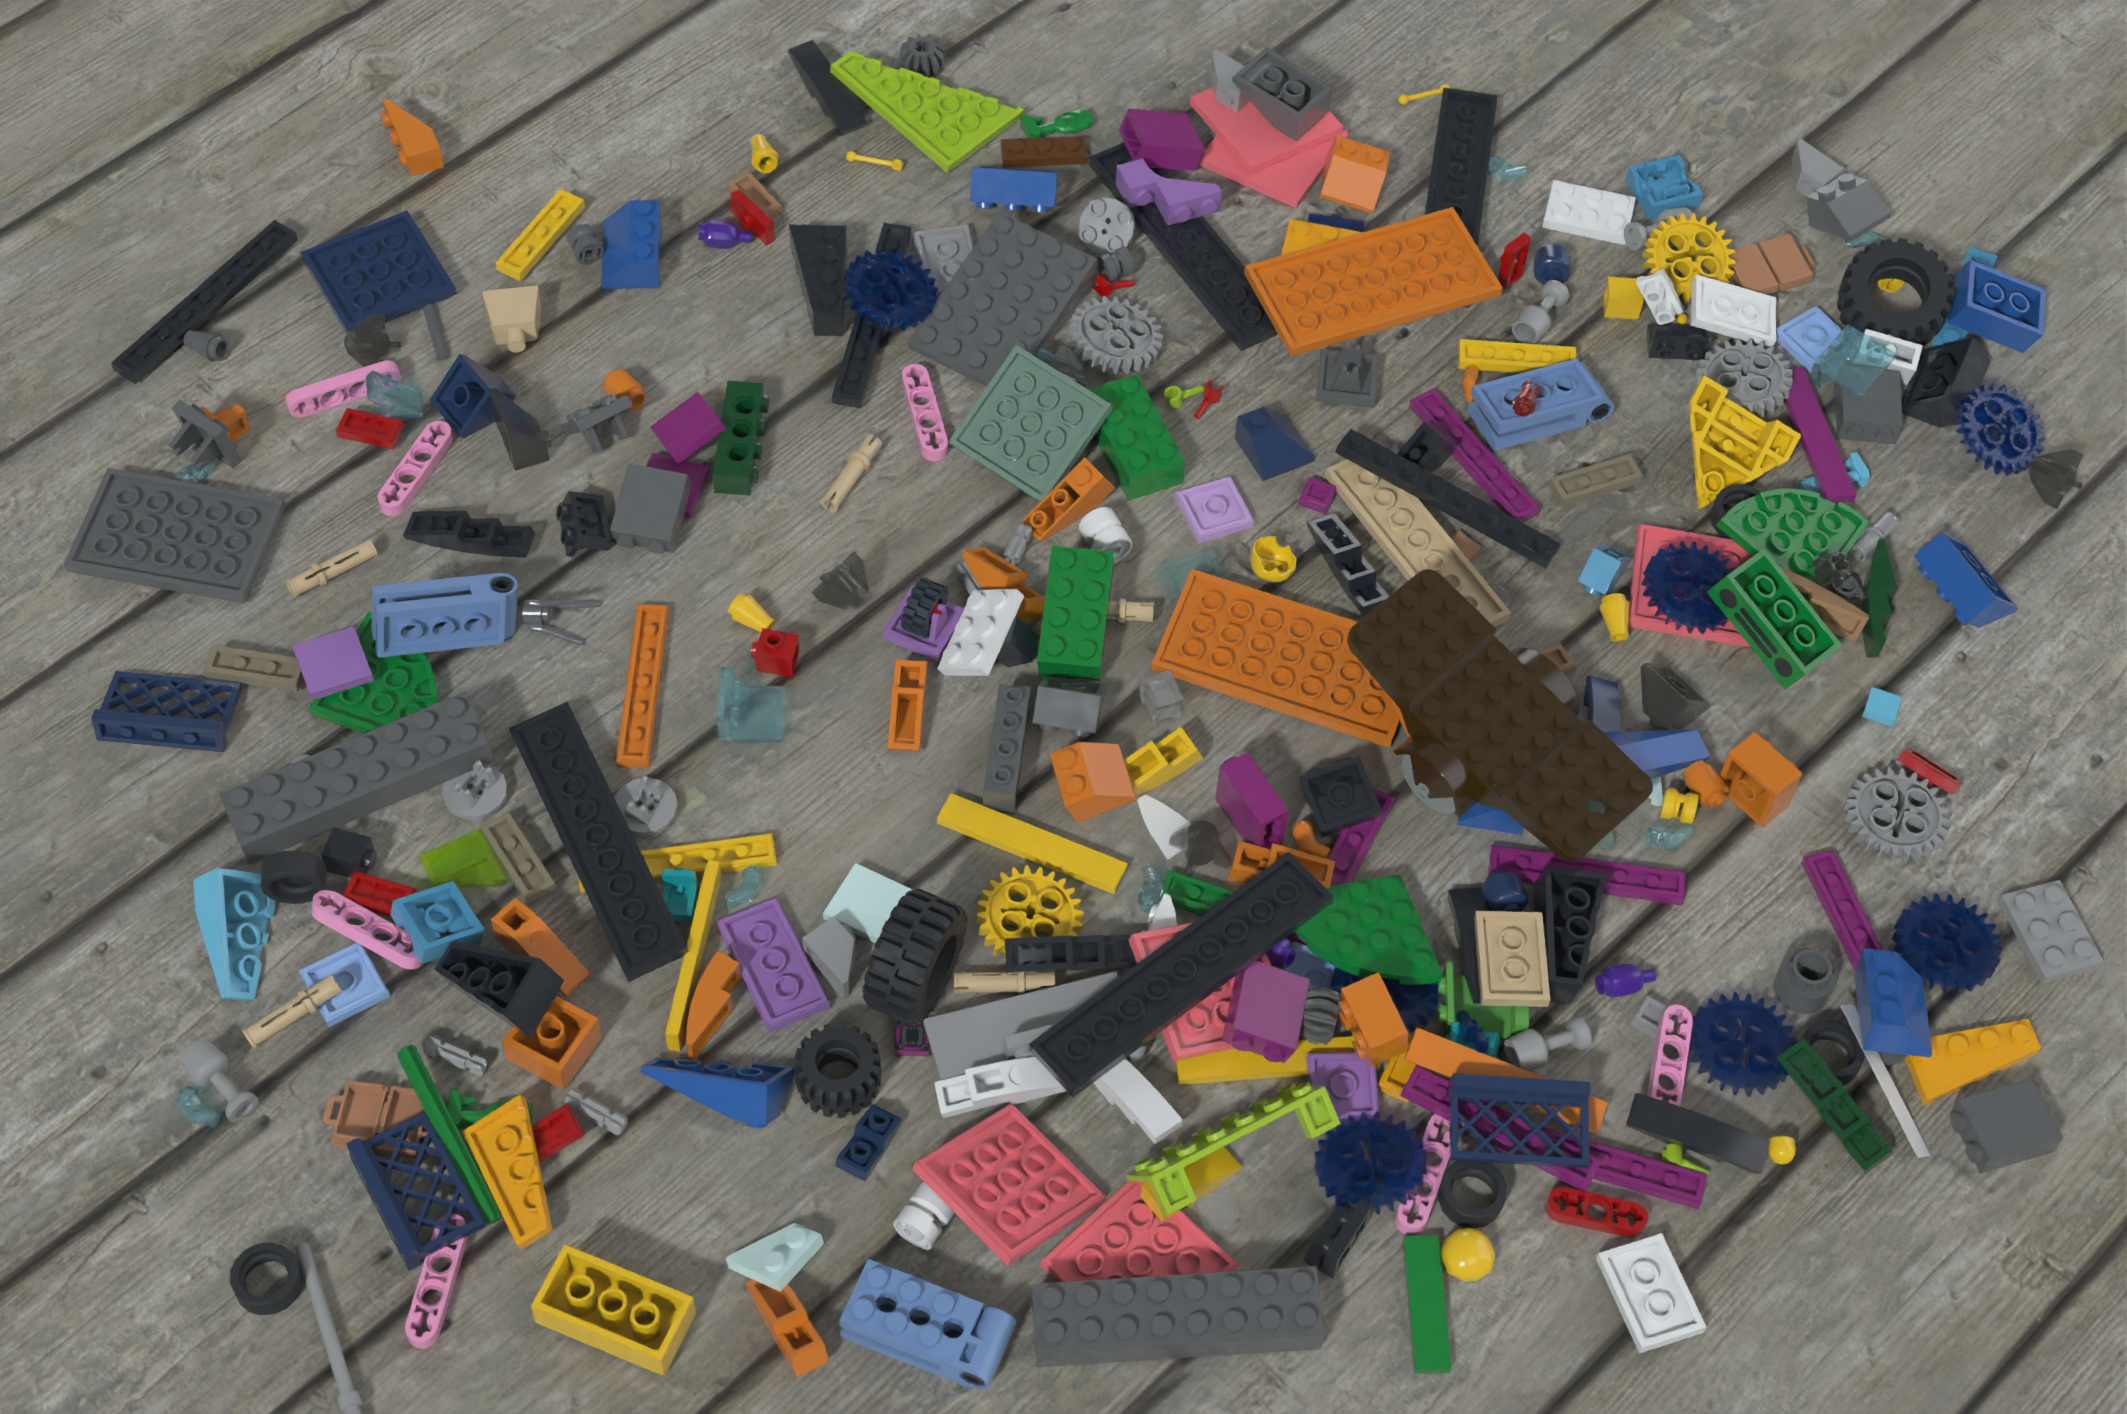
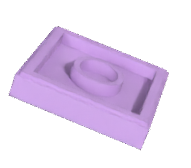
M1231 476L1175 492L1174 499L1198 544L1254 526V519Z

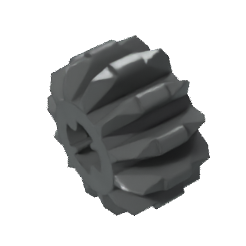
M918 33L916 38L908 37L907 41L902 43L900 48V64L902 68L920 73L927 78L930 74L937 76L939 70L944 68L946 51L939 38L932 39L930 34L922 37Z
M1311 986L1308 989L1299 1034L1300 1039L1308 1040L1309 1043L1326 1045L1331 1041L1339 1012L1338 1002L1341 1001L1337 991L1323 986Z

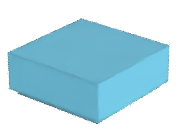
M1872 687L1862 717L1893 727L1902 697Z

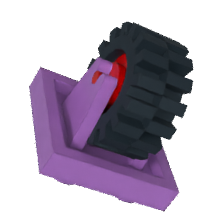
M922 577L920 581L916 582L915 587L909 589L883 630V639L939 662L949 644L964 608L947 602L948 587Z

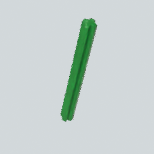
M414 1045L402 1047L397 1052V1058L485 1226L496 1223L502 1217V1213L417 1048Z

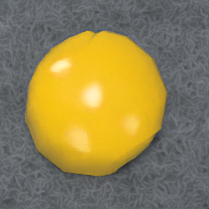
M1275 536L1260 537L1253 543L1250 566L1254 574L1259 578L1279 583L1287 580L1294 574L1297 558L1291 552L1289 545L1285 547L1280 546Z
M1473 1228L1454 1231L1444 1239L1440 1248V1256L1447 1273L1463 1282L1479 1281L1490 1273L1496 1260L1495 1251L1489 1238L1481 1231Z

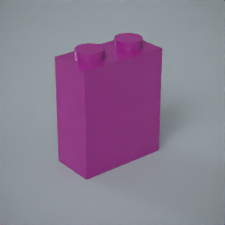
M1127 109L1119 132L1133 161L1144 159L1149 168L1196 170L1204 156L1205 148L1188 114Z
M1248 753L1239 757L1228 758L1220 765L1215 797L1216 802L1244 842L1266 849H1271L1273 843L1280 846L1283 845L1288 809Z
M1259 961L1253 962L1235 976L1222 1042L1231 1044L1239 1051H1250L1262 1055L1268 1061L1285 1063L1297 1050L1310 979Z

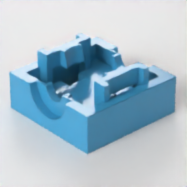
M1668 155L1667 158L1652 162L1647 160L1643 164L1631 166L1628 169L1625 181L1649 220L1658 218L1659 214L1665 209L1686 207L1692 210L1700 207L1703 193L1697 183L1693 184L1690 179L1687 180L1686 165L1680 155L1672 157ZM1662 176V178L1655 181L1654 178Z
M454 881L393 900L390 915L398 928L404 927L405 931L409 932L413 943V952L421 964L441 958L451 941L474 946L482 942L485 929ZM448 930L452 934L443 938L440 936V933Z

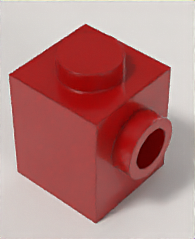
M762 628L759 640L754 639L751 648V658H755L756 671L793 678L800 655L799 635Z

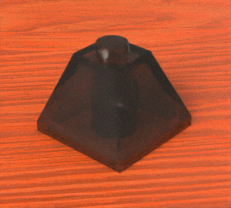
M489 389L496 427L514 470L517 471L549 461L548 448H551L552 444L547 430L541 431L538 421L498 389Z
M1644 663L1640 667L1643 712L1650 718L1648 722L1655 730H1682L1711 707L1701 695L1667 665Z

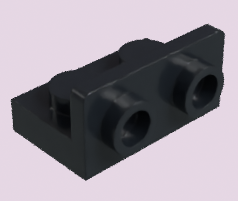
M1648 324L1646 329L1648 358L1705 360V354L1709 352L1711 346V338L1706 336V330L1695 326Z
M568 491L563 502L558 504L556 510V517L560 521L562 530L561 543L565 546L566 556L573 557L579 547L608 551L612 541L603 495Z
M1361 1200L1358 1201L1353 1210L1337 1205L1305 1254L1304 1262L1312 1267L1317 1266V1270L1333 1279L1366 1227L1372 1206Z

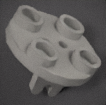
M1102 198L1093 200L1080 217V240L1085 243L1087 248L1097 254H1113L1115 249L1123 246L1127 247L1134 236L1135 222L1133 214L1127 205L1117 199ZM1110 218L1111 222L1108 224L1107 219ZM1106 229L1107 234L1104 235L1103 231Z
M477 760L473 764L472 771L443 783L442 796L446 808L452 814L465 820H470L473 823H481L502 807L509 791L504 775L496 767L489 764L483 766L481 761Z
M643 775L641 779H635L623 785L615 795L620 811L631 833L634 835L656 838L663 833L664 829L668 828L676 817L678 810L676 794L669 785L658 779L648 778Z

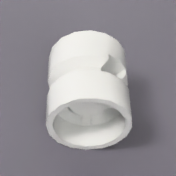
M1100 507L1088 513L1079 524V531L1088 545H1091L1090 549L1114 551V563L1125 558L1133 547L1132 540L1125 529L1121 527V523L1112 508Z
M922 1182L910 1197L911 1206L906 1205L903 1207L894 1220L893 1226L909 1243L921 1249L929 1250L942 1232L940 1226H946L955 1213L925 1182Z

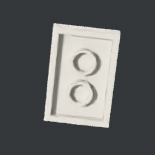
M1553 180L1542 228L1625 245L1624 228L1628 223H1631L1636 197Z
M1696 275L1692 280L1691 326L1747 342L1749 339H1752V342L1757 345L1760 342H1764V347H1772L1776 342V297Z
M1017 589L973 590L959 622L955 626L949 644L943 652V657L937 669L945 676H989L1024 595Z
M1662 1233L1598 1253L1596 1261L1639 1354L1704 1333L1707 1327Z

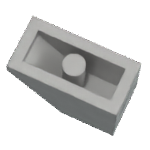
M1215 49L1212 52L1210 69L1215 100L1238 113L1250 102L1232 81L1233 76L1244 65Z
M1803 139L1797 141L1791 160L1795 189L1806 197L1817 191L1821 186H1825L1838 179L1843 174L1844 168Z
M833 916L802 937L803 950L808 960L844 1000L849 997L855 961L856 936L847 924L842 925Z

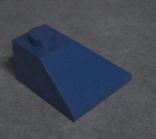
M459 354L429 401L461 438H467L501 419L517 395L500 376L466 355Z
M1261 407L1237 416L1235 440L1262 481L1315 461L1316 457L1287 415Z

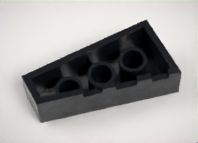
M789 224L790 248L801 282V289L805 297L814 336H843L847 226Z
M1544 866L1533 885L1534 912H1542L1550 1002L1571 1004L1583 984L1590 953L1589 948L1595 932V922L1601 906L1602 892L1608 874Z
M453 941L450 942L434 969L458 991L530 1039L565 981L540 958Z

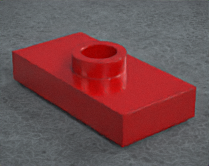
M737 189L730 193L731 213L740 221L742 227L750 230L766 246L774 242L773 220L740 190Z
M1525 232L1504 247V252L1500 258L1501 265L1498 274V281L1503 287L1502 290L1507 289L1523 277L1531 243V237Z
M346 408L336 429V434L340 438L394 450L405 426L403 420Z
M1912 748L1903 750L1897 759L1917 772L1918 780L1922 782L1928 779V786L1936 784L1951 795L1958 792L1963 784V780Z
M354 871L342 896L371 912L391 917L393 900L417 893V890L411 886Z
M565 1104L532 1125L539 1164L585 1136L583 1129L568 1104Z

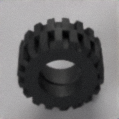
M830 1023L825 1024L822 1031H819L817 1028L812 1030L811 1038H803L801 1048H797L795 1054L796 1087L798 1093H801L802 1101L805 1104L810 1103L811 1110L817 1113L821 1109L823 1110V1116L830 1118L832 1113H838V1118H845L846 1112L851 1111L852 1115H856L859 1113L860 1106L866 1109L871 1105V1098H876L879 1093L878 1086H881V1059L876 1042H871V1036L866 1031L860 1034L859 1027L852 1025L851 1029L846 1028V1023H838V1027L832 1028ZM836 1061L847 1062L857 1069L852 1075L844 1079H830L820 1073L824 1066Z

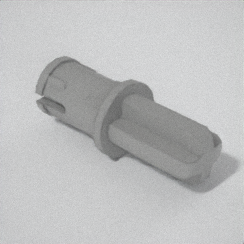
M1887 512L1873 527H1867L1864 530V535L1849 550L1851 556L1857 561H1866L1874 551L1878 540L1885 539L1898 525V518L1893 513Z

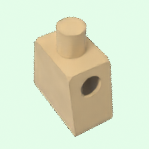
M538 285L482 291L485 312L495 343L499 345L507 344L511 352H521L525 349V342L535 341L538 338L541 315Z

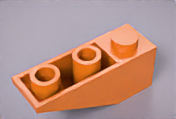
M383 99L385 111L380 112L385 129H391L389 136L393 147H399L400 149L397 150L401 166H407L411 177L444 168L441 149L432 128L388 99Z
M1084 458L1021 523L1029 525L1032 528V534L1039 542H1042L1094 510L1115 487Z
M517 898L510 901L491 919L495 939L509 951L515 954L542 959L565 980L559 989V992L565 997L571 994L590 976V972L540 917Z

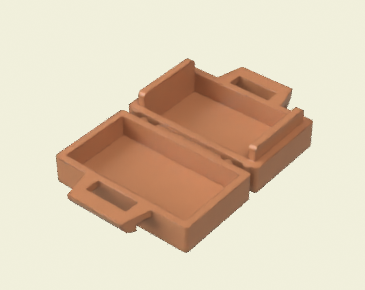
M1791 234L1759 242V246L1752 244L1734 249L1735 253L1730 257V259L1736 261V264L1731 268L1734 271L1733 278L1737 283L1735 286L1766 295L1777 292L1778 289L1784 291L1811 282L1813 277L1811 268L1816 266L1806 247L1801 246V248H1798ZM1728 279L1729 284L1734 285L1731 279Z
M348 1080L344 1095L330 1096L328 1098L322 1122L328 1127H334L330 1140L334 1148L347 1149L346 1143L358 1137L363 1142L424 1113L425 1110L413 1088L392 1086L389 1091L387 1085ZM336 1102L341 1103L337 1119L332 1120ZM423 1125L410 1131L405 1141L421 1144L422 1139H425L427 1132H424L425 1128ZM384 1143L375 1149L378 1154L392 1155L396 1146ZM402 1148L399 1156L417 1158L419 1152Z

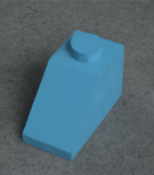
M1607 545L1596 547L1593 549L1578 581L1585 585L1583 588L1585 591L1593 595L1600 596L1601 593L1604 595L1611 593L1629 566L1632 558Z

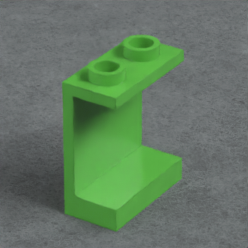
M1446 962L1441 982L1436 983L1437 995H1442V1004L1438 1005L1437 1022L1438 1024H1443L1444 1037L1450 1034L1453 1022L1460 1023L1464 1031L1497 1032L1500 1040H1507L1528 1029V1006H1484L1481 1003L1473 1004L1465 977L1453 976V962Z

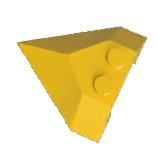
M1705 375L1701 377L1689 400L1698 509L1714 501L1723 488L1735 484L1745 485L1772 468L1789 461L1801 437V434L1780 421L1765 422L1727 399L1726 395L1729 390Z

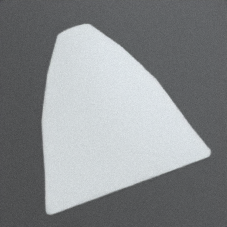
M1143 795L1137 800L1143 820L1166 859H1170L1204 837L1202 832L1164 803L1148 795Z

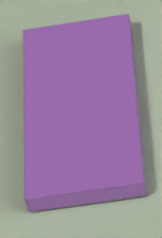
M777 897L716 921V927L731 958L740 963L741 978L768 1033L831 1008L830 1001Z

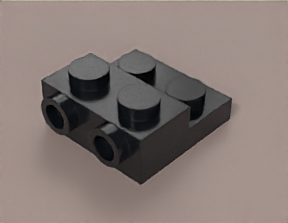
M1360 756L1341 758L1334 765L1322 769L1319 767L1312 768L1299 777L1300 788L1321 837L1382 816L1381 807Z

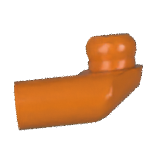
M1469 365L1465 368L1462 379L1465 400L1468 403L1475 401L1471 396L1472 386L1477 384L1479 369L1474 365Z
M1308 820L1296 823L1293 829V836L1298 851L1327 859L1331 848L1316 842L1313 831L1314 825Z

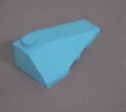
M215 868L193 880L196 916L221 998L252 1001L255 998L262 967L260 956L262 947L268 941L269 934L266 933L268 921L274 914L275 900L270 899L262 892L260 887L261 874Z

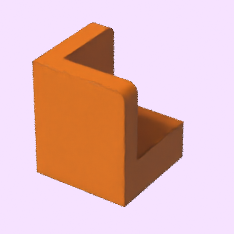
M238 404L231 409L224 407L215 415L204 406L201 407L209 419L213 421L216 418L228 428L229 432L227 434L233 441L250 430L246 412Z

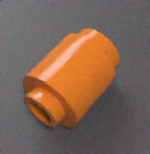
M613 370L606 375L603 390L609 396L615 393L617 397L628 395L633 405L628 408L631 412L642 407L647 398L644 388L626 370Z
M1699 760L1685 769L1683 772L1685 784L1692 793L1699 794L1698 801L1702 807L1716 808L1726 801V794L1729 788L1711 764H1706L1704 760Z

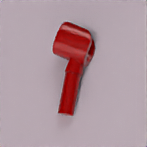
M1099 275L1094 279L1098 285L1093 286V289L1100 297H1108L1113 290L1134 287L1135 283L1134 280L1110 282L1104 275Z
M1209 380L1206 382L1204 399L1194 414L1196 419L1201 418L1211 403L1215 404L1220 401L1223 385L1219 389L1213 390L1211 389L1213 381Z

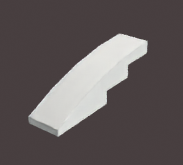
M1126 1059L1094 1082V1085L1111 1105L1116 1103L1133 1125L1138 1123L1154 1144L1180 1128L1183 1124V1119L1165 1098Z

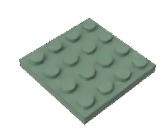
M1015 345L948 443L1040 503L1066 477L1112 411L1113 406L1018 345Z

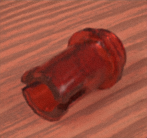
M1525 381L1521 385L1518 396L1512 401L1513 411L1520 417H1526L1535 411V400L1540 393V387L1535 383L1533 389L1530 390L1533 381Z

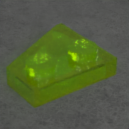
M480 829L419 855L420 863L433 887L454 881L457 887H501L506 885L505 877Z

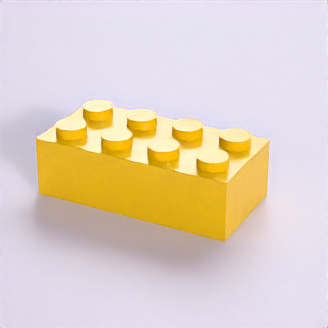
M565 1244L531 1305L535 1323L662 1376L666 1375L696 1316L694 1297Z

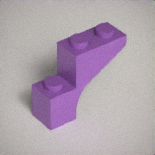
M1144 159L1117 165L1116 187L1129 209L1155 202L1167 225L1185 222L1189 219L1220 211L1222 191L1216 184L1169 179L1159 176L1147 166Z

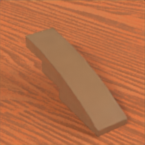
M1779 566L1833 634L1854 642L1856 641L1869 619L1868 614L1820 585Z

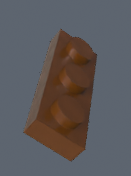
M1084 136L1001 139L1002 167L1086 164Z

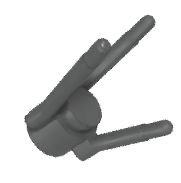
M574 598L526 599L523 604L522 618L524 624H531L532 632H543L583 646L585 644L583 639L544 626L545 622H551L553 609L600 607L602 603L600 601H576Z

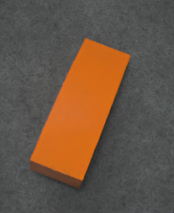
M984 547L965 549L962 556L969 570L983 590L1017 589L1024 595V598L1015 616L1024 623L1040 621L1045 597L1024 585L1028 575L1026 572Z
M895 660L888 750L920 752L928 669L926 661Z
M1238 841L1227 880L1245 885L1286 853L1290 852L1325 888H1330L1336 861L1274 843L1271 849H1266Z
M720 951L716 952L705 968L690 1005L686 1033L689 1059H696L733 1012L732 996L730 993L741 981L740 963Z
M753 1279L745 1283L768 1330L797 1378L829 1362L824 1342L810 1323L805 1308L789 1284L781 1291H778Z

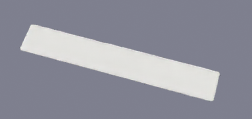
M1853 1004L1841 1005L1863 1050L1859 1014ZM1863 1050L1918 1158L1930 1156L1879 1053Z

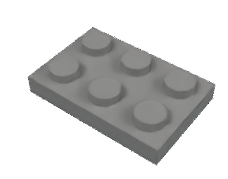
M2060 880L2003 894L1999 898L1998 903L2041 984L2100 969L2104 964V960Z

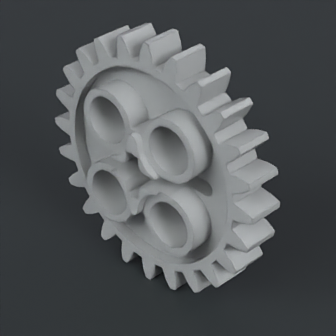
M1102 296L1101 302L1092 298L1090 304L1083 302L1081 308H1076L1069 324L1068 335L1071 336L1069 343L1076 345L1075 353L1083 352V361L1092 360V367L1101 364L1103 372L1108 367L1113 369L1114 374H1117L1119 369H1123L1126 374H1129L1130 368L1140 372L1141 366L1148 368L1150 362H1155L1157 355L1160 353L1163 335L1160 334L1161 326L1155 325L1156 317L1148 318V309L1138 310L1139 303L1130 306L1129 299H1125L1123 303H1120L1117 296H1114L1113 301H1108L1105 296Z
M1737 339L1736 346H1732L1726 341L1724 349L1714 346V354L1706 352L1705 360L1700 359L1699 368L1696 371V386L1701 377L1705 375L1729 390L1726 395L1727 399L1752 414L1756 412L1760 417H1764L1765 409L1774 413L1775 405L1782 407L1784 399L1789 398L1790 390H1792L1793 370L1789 369V360L1783 361V353L1774 355L1775 347L1772 346L1765 350L1763 349L1764 342L1753 346L1752 339H1749L1746 345H1742L1741 341Z
M1891 767L1887 768L1885 775L1879 769H1875L1872 776L1865 773L1862 780H1856L1852 789L1849 790L1846 797L1847 801L1843 807V810L1847 811L1844 821L1851 822L1848 832H1858L1855 842L1865 841L1867 843L1865 847L1866 852L1875 848L1877 850L1876 858H1880L1886 853L1890 862H1893L1896 856H1900L1903 864H1906L1910 855L1916 862H1919L1922 854L1930 857L1933 850H1938L1948 834L1947 829L1951 823V820L1947 819L1950 809L1942 808L1946 799L1935 797L1939 789H1928V779L1922 782L1916 781V772L1910 778L1906 777L1903 768H1901L1898 775H1894ZM1898 793H1900L1901 803L1899 805L1897 813V809H1895V806L1898 802ZM1896 817H1897V821H1899V823H1898V825H1897V827H1896V831H1895V833H1896V838H1895V837H1893L1892 834H1893V827H1894V824H1895V822H1896Z

